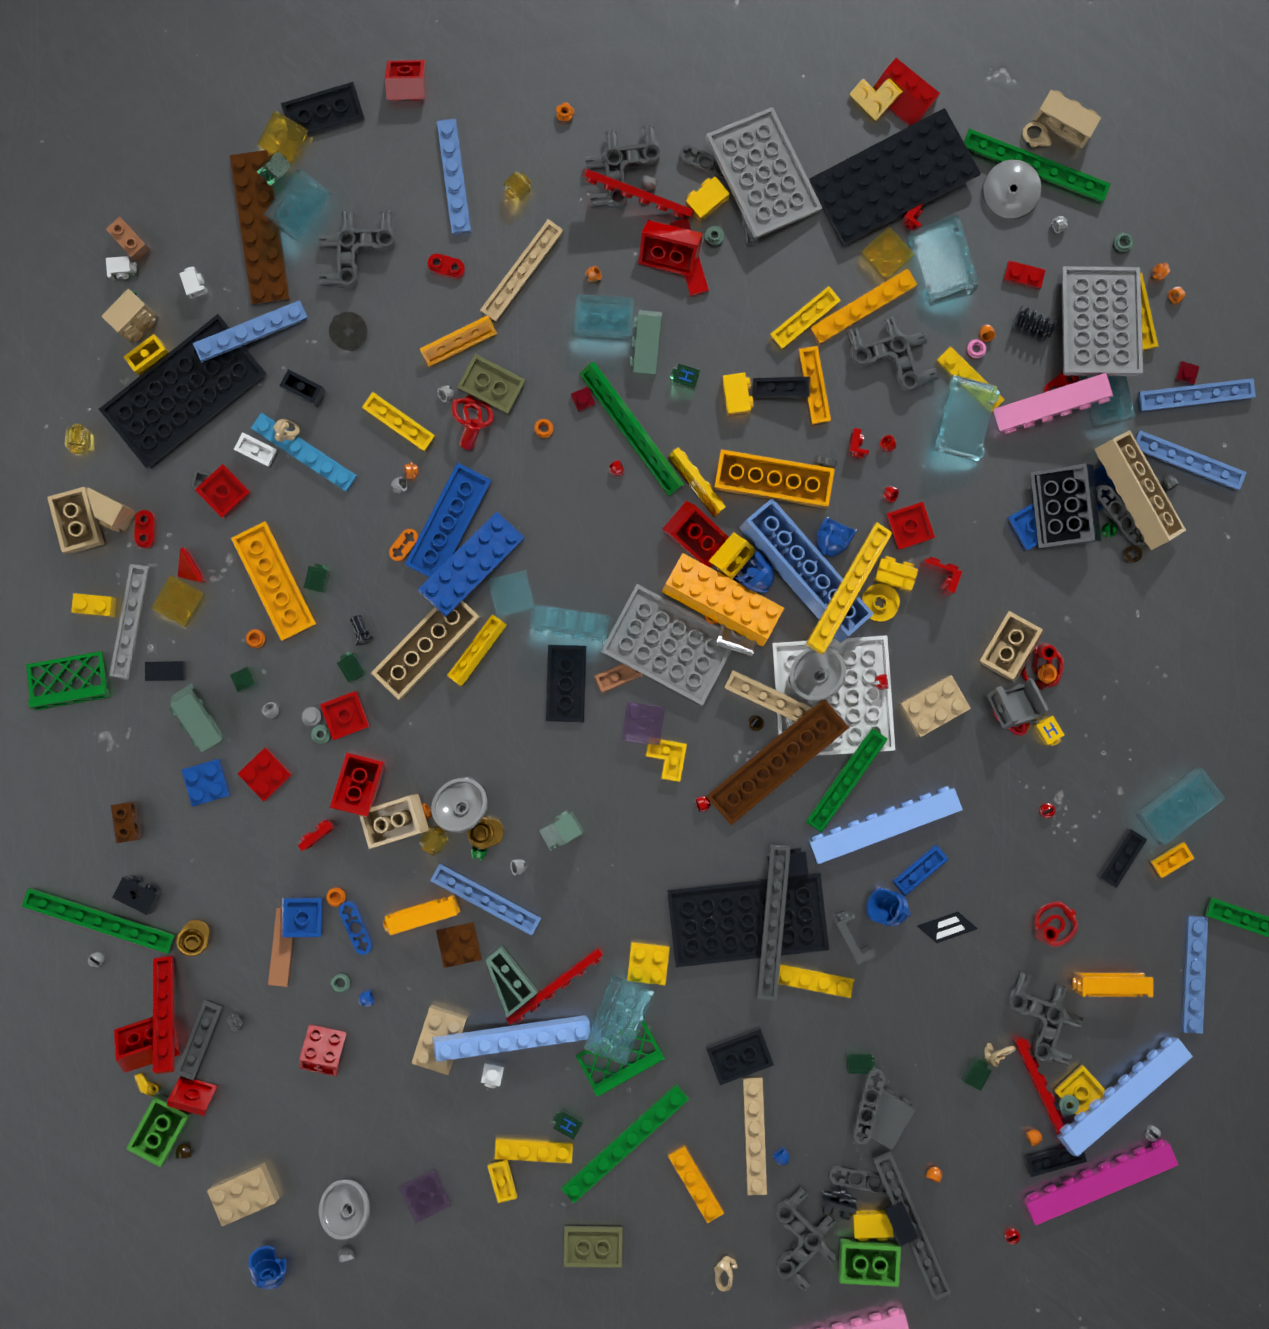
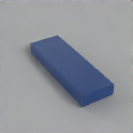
M935 844L892 882L906 896L949 859Z

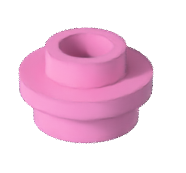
M972 340L967 346V352L970 357L979 359L985 355L986 345L982 340ZM973 347H979L980 351L974 352Z

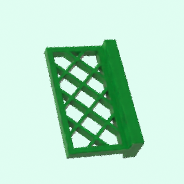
M102 651L26 664L30 696L28 704L29 708L34 711L110 698ZM98 657L99 664L95 669L87 665L91 658ZM78 660L82 665L74 673L68 667L73 661ZM54 664H60L63 667L57 676L49 671ZM85 666L93 671L87 680L79 676ZM40 667L44 672L36 679L33 677L32 668ZM66 670L74 674L67 684L60 679ZM47 673L55 678L48 687L41 683ZM97 674L101 677L102 685L93 686L89 682ZM77 677L84 682L80 689L70 687ZM57 681H60L65 687L61 692L55 693L51 689ZM39 684L46 688L41 696L35 697L34 690Z
M643 1018L576 1055L597 1097L666 1059ZM642 1024L645 1029L643 1038L632 1035L634 1027ZM621 1034L629 1036L626 1047L615 1045L617 1037ZM631 1037L642 1040L639 1051L629 1049ZM644 1041L652 1043L656 1051L650 1054L643 1053ZM604 1044L612 1046L609 1057L599 1054L600 1047ZM615 1047L625 1049L622 1061L612 1058ZM628 1051L638 1053L637 1060L633 1064L625 1062ZM588 1053L595 1055L593 1066L585 1065L581 1057ZM598 1056L608 1059L606 1070L595 1068ZM611 1060L621 1063L619 1072L612 1073L608 1071ZM594 1070L605 1073L603 1081L595 1084L592 1078Z

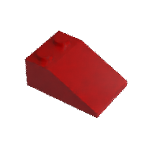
M687 500L662 528L672 540L693 558L708 567L712 566L709 560L729 538L696 505Z
M346 752L330 808L368 817L385 771L384 762Z

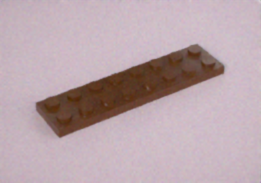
M268 150L230 155L251 304L255 306L290 300L269 152Z
M827 700L819 701L708 793L706 797L729 824L732 825L850 727Z

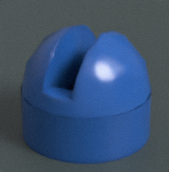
M371 990L360 994L359 1003L362 1006L374 1005Z
M781 1148L773 1155V1159L779 1165H786L790 1160V1156L785 1148Z

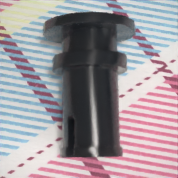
M356 615L349 619L355 631V639H358L355 643L356 646L367 644L374 639L373 636L368 635L369 630H366L361 615Z

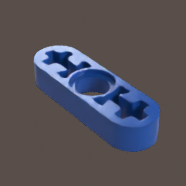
M351 901L344 902L339 907V914L355 951L360 955H365L372 950L371 938L356 904ZM345 905L353 908L351 915L352 917L356 915L358 919L347 922L346 919H350L348 913L344 914L343 912L346 909ZM352 923L360 924L361 931L359 933L351 931ZM364 933L365 937H362V941L368 943L366 951L363 948L359 949L361 942L359 939L355 941L354 937Z

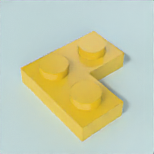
M890 78L877 91L862 79L849 95L877 121L903 91Z
M649 737L646 756L664 759L661 779L681 781L687 744Z

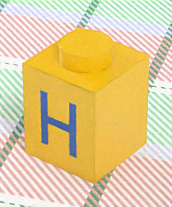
M1053 715L1033 725L1044 745L1050 744L1052 747L1060 743V738L1065 736Z

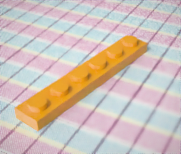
M906 269L814 324L810 329L818 343L821 344L915 288L918 284L909 269Z

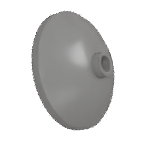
M1020 160L1001 162L991 169L985 179L983 187L984 198L988 207L997 215L1005 218L1021 217L1029 213L1038 203L1041 195L1039 175L1026 162ZM1011 185H1016V192L1010 190Z
M827 647L822 655L812 648L804 650L795 659L790 671V681L793 689L800 697L809 701H822L832 697L840 690L846 678L845 661L831 647Z
M458 778L444 784L433 798L431 805L433 819L439 827L448 832L458 833L467 831L477 825L483 818L487 809V795L482 786L472 779Z
M344 1179L332 1183L325 1190L319 1204V1219L323 1229L329 1236L338 1240H348L357 1236L363 1230L368 1221L370 1211L366 1191L357 1182Z

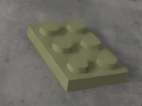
M474 354L457 388L509 414L526 380Z
M565 1226L564 1267L622 1268L623 1227Z

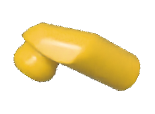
M143 1072L134 1075L141 1093L149 1096H155L158 1093V1085L146 1081Z

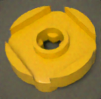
M883 583L871 585L861 597V600L874 613L869 618L872 621L883 622L891 619L898 611L900 605L899 595L896 590ZM878 597L881 600H885L883 608L875 605Z

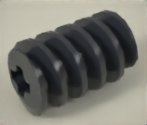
M1021 305L1014 320L1013 328L1021 325V332L1028 328V335L1035 331V338L1039 334H1042V341L1047 337L1050 338L1057 320L1055 319L1050 323L1051 318L1049 316L1043 320L1044 315L1042 313L1036 317L1037 312L1035 310L1029 314L1030 309L1026 307L1022 311L1023 305Z

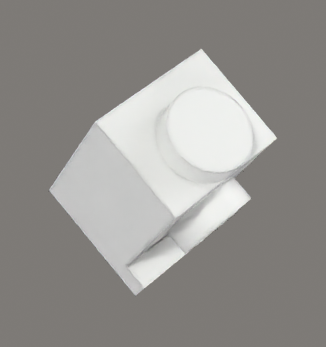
M129 256L106 258L107 277L111 281H116L115 277L117 279H128L129 276H134V273H137L136 263Z
M188 267L184 269V272L179 273L186 295L190 299L208 293V290L203 285L205 283L202 274L198 273L195 267Z

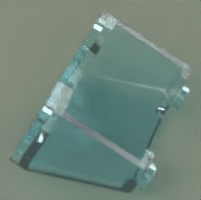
M959 215L947 217L909 232V236H907L909 247H913L917 251L926 282L923 297L925 302L928 301L929 306L974 294L978 288V280Z
M952 375L949 383L951 390L948 391L942 421L937 434L939 437L936 439L932 451L979 461V458H983L986 447H983L993 404L998 401L1000 391L997 390V386Z

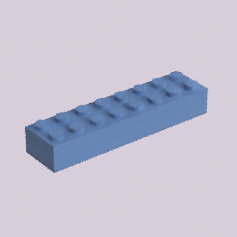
M772 498L745 520L739 529L820 620L843 578ZM858 595L834 635L839 643L849 637L874 614Z

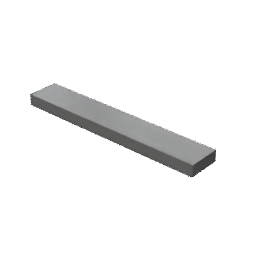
M130 564L110 668V677L130 680L151 567Z

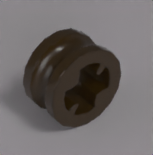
M1132 545L1124 550L1123 557L1128 563L1138 562L1142 557V550L1138 546ZM1132 549L1137 554V557L1131 559V555H1128V552H1131Z

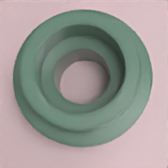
M711 226L705 232V239L710 245H719L724 239V232L718 226ZM713 232H716L718 234V237L713 238L711 234Z
M1120 233L1114 239V246L1120 252H1127L1133 246V238L1128 233ZM1124 240L1126 242V246H1122L1120 244V241Z
M317 725L313 728L311 737L314 742L324 744L329 741L331 733L327 726ZM319 731L324 732L323 738L318 737Z
M337 974L331 980V987L337 993H344L350 987V979L345 974ZM338 980H343L344 986H339Z
M1065 1095L1059 1101V1108L1063 1113L1071 1115L1077 1112L1079 1102L1076 1097ZM1068 1102H1072L1071 1108L1066 1107Z

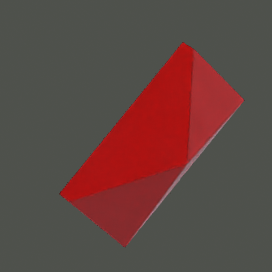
M182 547L179 553L177 577L205 583L206 580L187 548Z

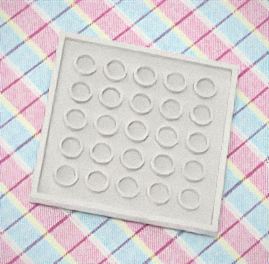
M887 635L846 638L841 643L836 639H832L828 647L835 649L843 657L846 664V678L840 690L826 700L850 728L816 756L854 753L871 727L888 738L880 751L895 750ZM807 641L772 643L775 690L813 707L819 701H809L800 697L793 689L790 681V671L793 662L799 654L810 648L806 645ZM880 674H887L889 689L880 690L876 688L875 685L880 683L879 681H874L875 677ZM777 713L778 735L795 721Z

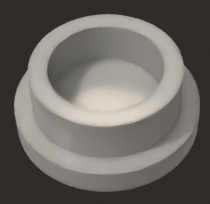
M308 707L302 713V720L308 726H315L321 720V712L315 707Z

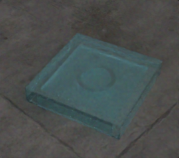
M525 570L488 579L497 617L535 608Z

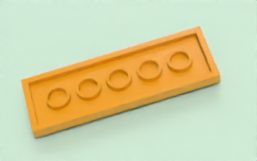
M264 521L232 537V542L281 641L316 625V621L267 522Z

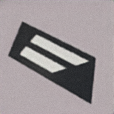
M959 912L917 926L936 943L978 929Z

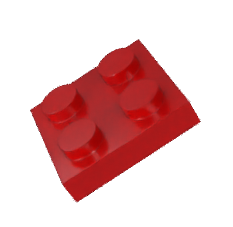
M223 463L195 488V491L221 518L250 492Z
M924 502L886 514L898 550L935 538Z
M357 691L320 704L333 740L370 727Z
M266 747L237 773L263 802L292 776L286 767Z
M323 820L315 826V832L311 831L299 839L301 843L297 846L301 851L308 850L338 826L334 820Z
M180 1076L168 1099L167 1106L205 1116L216 1094L217 1085L199 1080H190Z

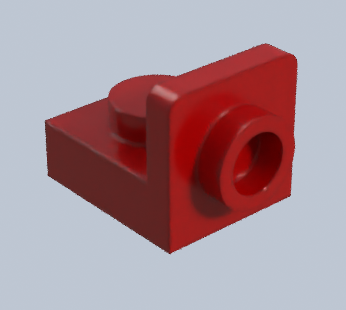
M923 204L909 210L902 221L905 222L904 225L912 231L915 229L918 232L922 224L916 219L924 211L922 209Z
M854 428L851 432L848 453L852 454V457L863 459V456L869 454V450L858 448L863 444L864 435H861L862 429Z

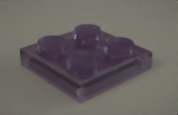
M627 702L622 740L660 745L665 707Z
M434 1169L399 1187V1191L415 1223L451 1206V1202Z

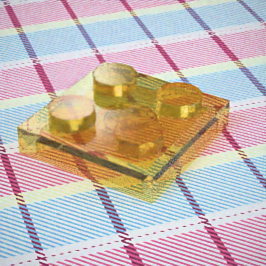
M274 111L257 145L290 165L294 161L308 130L278 111Z
M890 226L861 251V255L885 281L915 255Z
M170 575L151 608L178 624L187 627L205 594Z

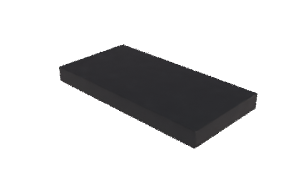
M354 82L281 103L292 141L365 119Z
M548 645L546 721L584 722L586 646Z

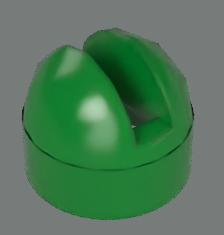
M1108 522L1102 526L1101 532L1103 536L1111 538L1117 534L1118 528L1113 522ZM1109 525H1112V534H1110Z
M472 846L471 857L474 860H483L486 856L487 848L482 850Z

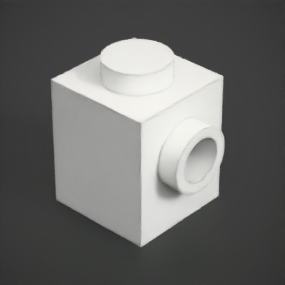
M486 1060L481 1083H485V1086L489 1088L500 1086L505 1063Z

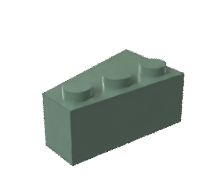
M639 310L638 317H634L633 328L637 329V335L632 338V348H635V355H631L630 367H633V372L656 374L662 312Z
M190 684L172 695L171 707L169 709L174 717L178 716L180 719V726L185 733L188 732L192 737L190 740L193 746L203 752L222 741V734L212 717L203 708L202 700H198L192 690L195 688Z
M567 810L555 817V822L539 830L550 851L571 841L584 832L573 812L568 813Z
M503 946L486 958L487 966L495 983L506 1017H509L536 995L538 990Z

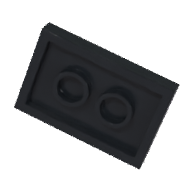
M760 1028L706 1048L719 1085L774 1066Z

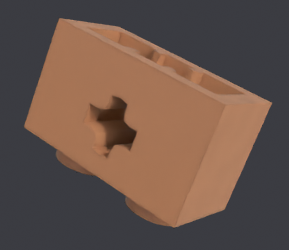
M120 216L106 228L109 234L135 262L139 261L150 251L148 246Z

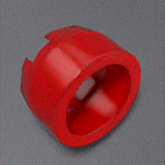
M886 435L880 440V446L886 452L893 451L897 446L896 440L892 435Z
M616 460L610 464L609 469L612 475L620 476L624 474L621 460Z
M893 486L886 487V492L882 493L884 499L891 503L895 502L899 495V489Z
M880 674L875 677L874 681H879L880 683L875 685L876 688L880 690L889 689L887 674Z
M707 797L695 798L696 806L700 813L707 811L711 807L710 800Z
M1044 803L1040 806L1039 813L1042 817L1052 818L1055 815L1056 810L1051 803ZM1052 808L1053 811H1051V812H1049V813H1047V814H1044L1043 811H1046V810Z
M1008 1228L1004 1233V1239L1008 1244L1015 1245L1020 1241V1233L1015 1228ZM1017 1235V1238L1011 1240L1008 1239Z

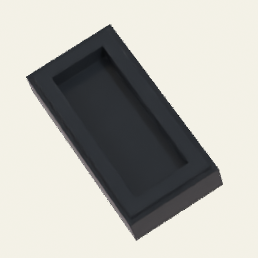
M185 661L145 662V681H185Z
M902 1201L884 1209L901 1246L919 1238Z

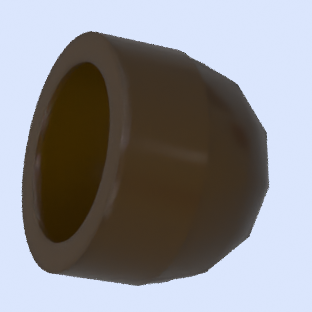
M753 715L748 720V726L754 731H759L764 726V720L758 715ZM756 718H758V720L752 727L751 724L756 720Z
M187 1144L179 1145L176 1148V1159L192 1157L191 1148Z

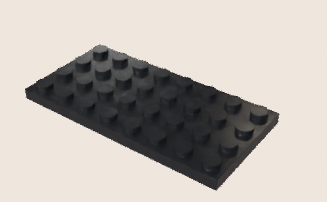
M943 108L809 178V181L845 246L907 214L909 210L923 203L926 204L980 176L981 172L947 110Z
M219 314L214 316L99 408V411L146 469L153 466L267 374L244 345L204 362L200 361L193 343L229 329V326Z
M821 873L788 877L781 956L828 951L829 943ZM767 879L667 890L676 967L761 958Z

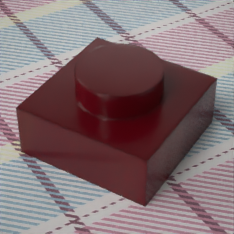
M1181 361L1175 381L1193 386L1196 382L1200 366Z
M589 387L571 393L578 412L596 405Z

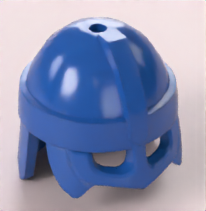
M827 517L822 521L820 530L817 533L818 548L823 555L837 556L844 550H847L857 530Z
M756 550L741 569L744 575L735 579L750 590L759 594H765L774 582L773 566L767 562L759 550Z
M878 888L868 899L867 914L872 921L895 927L903 923L908 917H911L906 898L897 892Z
M262 1246L251 1253L248 1265L252 1283L258 1288L265 1290L280 1287L284 1282L286 1259L279 1260L276 1258L275 1249L272 1246Z

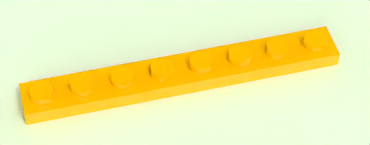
M878 522L873 525L806 642L807 646L821 655L826 651L893 533Z

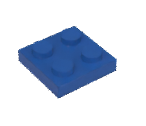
M220 759L181 770L192 807L230 796Z
M282 898L281 937H321L322 898Z

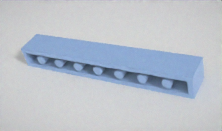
M942 787L934 795L926 793L919 796L920 800L913 802L911 799L901 803L902 807L897 809L892 806L884 809V813L877 816L876 813L866 816L865 821L859 822V820L847 823L848 827L841 829L839 826L829 830L830 834L825 836L822 833L812 836L809 845L816 863L826 862L963 810L955 788Z
M583 1015L432 1037L434 1057L438 1062L591 1039L589 1019Z
M1168 1037L1161 1042L1162 1046L1157 1050L1150 1051L1143 1062H1138L1132 1067L1133 1071L1128 1075L1121 1076L1118 1079L1119 1083L1114 1087L1107 1088L1103 1092L1104 1096L1099 1100L1095 1099L1089 1104L1090 1108L1085 1112L1078 1113L1074 1118L1075 1121L1070 1125L1066 1124L1060 1129L1061 1133L1057 1137L1071 1155L1078 1157L1193 1057L1179 1038Z

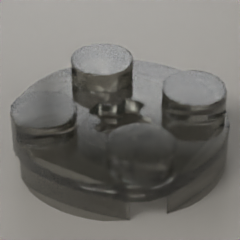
M343 312L333 317L329 326V335L337 347L345 351H353L366 341L368 328L361 316L353 312ZM347 327L354 330L353 333H350V336H346V333L343 332Z

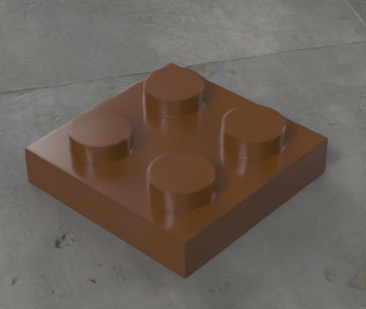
M474 922L436 930L444 968L482 960Z

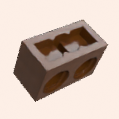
M135 801L111 805L116 843L140 840L141 836Z

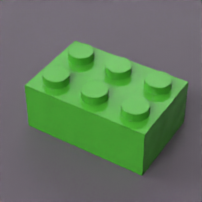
M161 1093L153 1098L126 1148L159 1167L166 1163L192 1115L191 1112L167 1106L169 1098Z
M840 1238L838 1267L840 1283L899 1287L901 1246L895 1241H858V1239Z

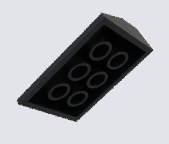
M1085 463L1030 472L1039 548L1101 541L1093 465Z

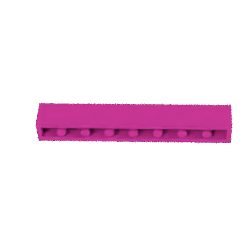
M1159 1139L1156 1142H1152L1149 1147L1135 1149L1134 1153L1130 1155L1123 1154L1116 1157V1161L1101 1163L1097 1169L1092 1171L1091 1169L1084 1170L1078 1177H1068L1059 1185H1049L1040 1193L1032 1192L1028 1194L1027 1198L1023 1199L1032 1222L1035 1225L1041 1224L1178 1166L1170 1143Z

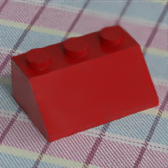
M898 58L892 61L873 87L877 91L890 78L903 91L888 109L909 126L920 121L940 95L939 91Z
M648 220L641 235L638 264L693 277L701 250L703 233Z
M153 1017L114 1030L115 1059L124 1073L153 1064ZM174 1026L175 1057L180 1055L179 1039Z

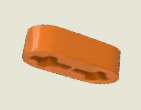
M413 529L404 530L389 550L390 557L398 562L403 561L419 538L418 533ZM407 533L409 535L414 533V541H408V543L405 545L404 543L407 540L405 535ZM403 545L404 548L401 550V553L403 555L401 557L397 556L395 558V552H393L394 549L396 548L397 550H399Z

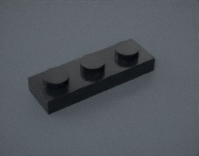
M810 376L753 378L752 397L754 399L810 397Z
M1129 829L1099 878L1117 888L1147 839L1134 830Z
M1064 1146L1025 1157L1030 1177L1087 1162L1084 1151L1077 1157L1071 1155Z

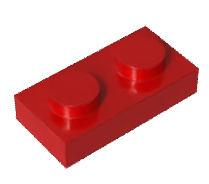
M1009 260L1003 280L1041 289L1046 269Z

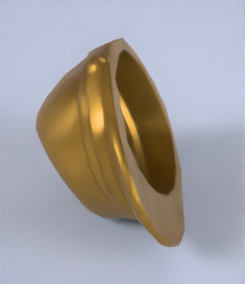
M483 817L477 825L467 830V838L473 846L482 850L497 845L503 839L502 824L495 819Z
M199 920L187 922L176 936L178 950L183 955L189 957L201 954L207 949L209 927Z

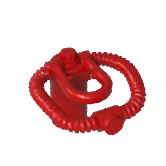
M471 395L465 398H457L452 402L451 412L453 418L465 427L459 444L463 449L471 450L474 448L480 429L490 426L493 422V411L487 403L475 400ZM458 404L465 405L463 407L465 420L460 418L457 413ZM480 407L486 409L488 413V419L485 422L482 421ZM468 408H473L477 411L478 420L476 418L469 419Z
M1041 643L1032 652V654L1035 653L1033 671L1037 676L1039 658L1048 660L1046 663L1051 665L1055 657L1059 660L1057 677L1053 682L1044 683L1040 680H1034L1038 689L1044 690L1045 687H1054L1060 682L1064 670V659L1054 646L1048 643ZM1026 666L1021 671L1025 682L1030 679L1026 672Z
M1058 901L1042 906L1034 917L1036 939L1045 942V944L1048 943L1052 947H1060L1068 943L1076 935L1079 928L1075 918L1077 914L1074 909H1069L1066 904ZM1053 907H1060L1064 910L1069 921L1071 920L1073 923L1072 930L1061 941H1055L1058 938V934L1065 928V921L1061 916L1051 915L1042 924H1040L1039 920L1043 912ZM1055 918L1061 922L1058 930L1053 926H1047V924H1050V921Z

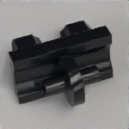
M841 1186L839 1191L832 1190V1192L823 1190L822 1213L832 1215L833 1210L837 1209L840 1210V1217L842 1219L849 1220L852 1214L857 1212V1199L852 1198V1194L845 1193L846 1187Z

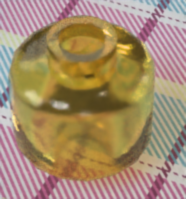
M522 171L520 173L513 172L504 181V187L506 188L504 193L511 200L513 198L522 200L531 191L530 184L532 182Z
M73 424L71 427H68L65 430V447L71 453H84L90 447V431L84 428L82 424Z
M437 826L434 829L429 828V831L424 832L419 840V844L422 846L421 849L433 856L435 853L440 854L448 841V838L444 835L445 831Z

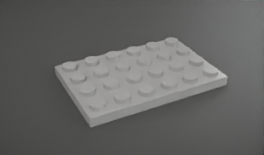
M773 107L706 134L705 139L754 239L822 210V206Z
M1063 266V375L1097 376L1106 373L1107 376H1142L1140 267Z
M636 584L601 652L703 706L732 650L716 645L721 628L710 624L697 615Z

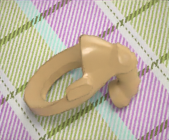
M1031 122L1024 127L1023 139L1031 147H1045L1052 144V139L1049 136L1050 132L1044 124ZM1030 127H1040L1042 130L1040 136L1037 138L1029 137L1027 131Z
M280 419L273 426L275 439L279 442L287 439L293 441L300 432L298 425L288 419ZM289 424L294 426L295 431H286L285 429H288Z
M988 1043L984 1049V1060L988 1064L998 1067L1000 1059H1005V1056L1016 1051V1047L1009 1046L990 1054L993 1046L991 1043Z
M729 1256L722 1258L714 1268L716 1286L723 1292L730 1290L732 1286L733 1272L731 1268H738L736 1261ZM724 1271L727 1272L729 1277L726 1287L721 1281V1275Z

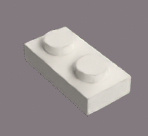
M243 432L234 448L235 451L270 467L278 451Z

